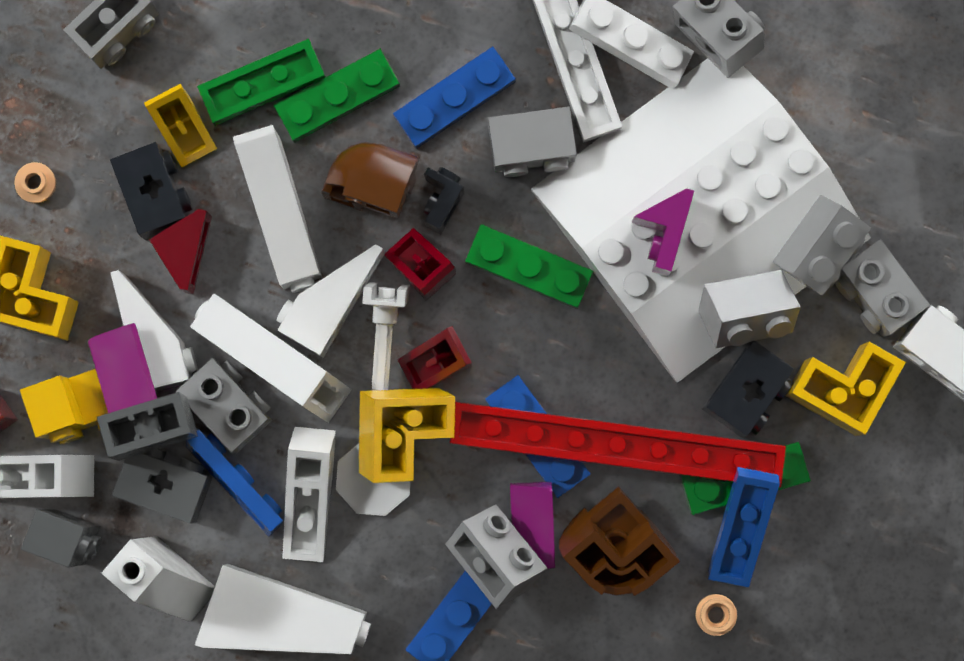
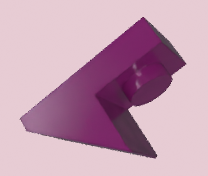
M686 188L635 215L631 221L634 224L663 232L662 237L654 235L647 259L654 261L652 268L654 273L668 276L672 272L694 190Z

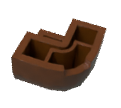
M364 142L352 145L337 155L328 171L321 193L324 199L359 211H363L365 207L399 219L407 194L412 193L416 182L415 171L420 157L383 144Z
M619 486L589 512L584 507L564 529L559 540V549L563 558L591 588L601 595L607 593L617 596L632 593L635 596L648 589L680 562L675 551L659 529Z

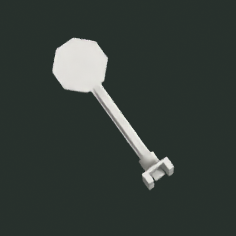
M369 282L363 288L362 304L373 306L372 322L376 323L372 390H388L393 324H397L398 307H405L409 301L410 285H401L397 289V296H395V288L379 287L377 295L378 283ZM359 443L338 460L336 491L356 514L386 516L410 495L411 481L372 483L359 473Z

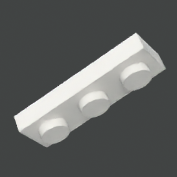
M583 0L569 27V30L669 88H674L678 85L694 53L690 48L607 0Z

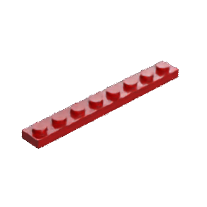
M455 402L454 438H450L449 442L450 444L732 482L734 481L737 467L779 475V488H781L786 451V446L460 402Z

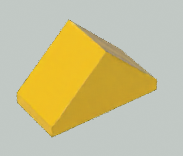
M181 84L144 102L145 107L181 168L217 149L195 105Z

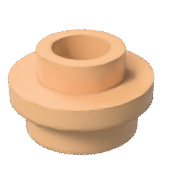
M32 162L19 169L15 176L14 185L16 192L22 199L30 203H41L53 195L56 188V178L49 167L42 163ZM35 175L40 176L41 184L39 187L30 189L28 186L29 179Z
M711 594L704 597L698 603L695 618L698 626L705 633L721 636L731 631L735 626L737 610L734 603L726 596ZM713 607H720L723 611V617L719 622H711L708 617V613Z

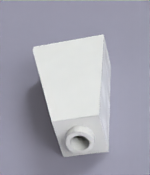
M273 125L234 136V144L279 285L283 289L291 288L292 293L304 291L315 284L314 280L322 278V274L282 141Z
M213 294L208 301H205L198 308L195 320L190 326L192 329L324 421L330 422L352 389L216 294Z
M157 536L130 539L101 573L134 602L188 621H192L207 604L215 588L211 582Z
M230 564L222 565L195 645L202 648L352 654L356 645L364 646L371 623L364 621L367 614L364 610Z

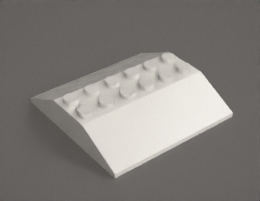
M708 58L681 77L676 87H668L621 122L622 129L600 137L577 154L575 162L568 163L569 168L554 171L531 188L533 194L589 268L593 270L595 276L676 383L725 348H715L698 311L704 284L782 270L794 295H796L806 286L774 264L773 260L819 196L822 195L842 205L858 217L829 166L780 102L744 66L727 78ZM686 188L694 190L672 272L668 276L652 272L654 261L647 259L654 235L662 237L663 232L634 224L631 221L635 215ZM869 233L865 236L864 243L871 238Z

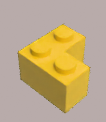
M0 235V323L68 341L79 302L67 296L41 290L51 252L41 246Z
M870 341L858 347L844 374L811 357L804 360L793 380L792 387L785 396L855 436L866 435L906 362Z
M96 369L70 378L59 375L20 389L35 437L50 439L51 443L59 442L61 445L84 437L82 430L95 425L101 431L97 417L108 414Z
M440 388L360 391L359 473L372 483L413 481L414 439L454 438L455 396Z

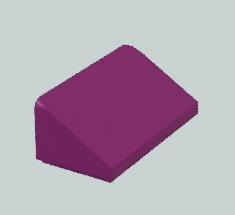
M135 323L99 334L88 340L108 413L157 399Z
M551 482L510 483L512 525L545 564L547 569H555Z

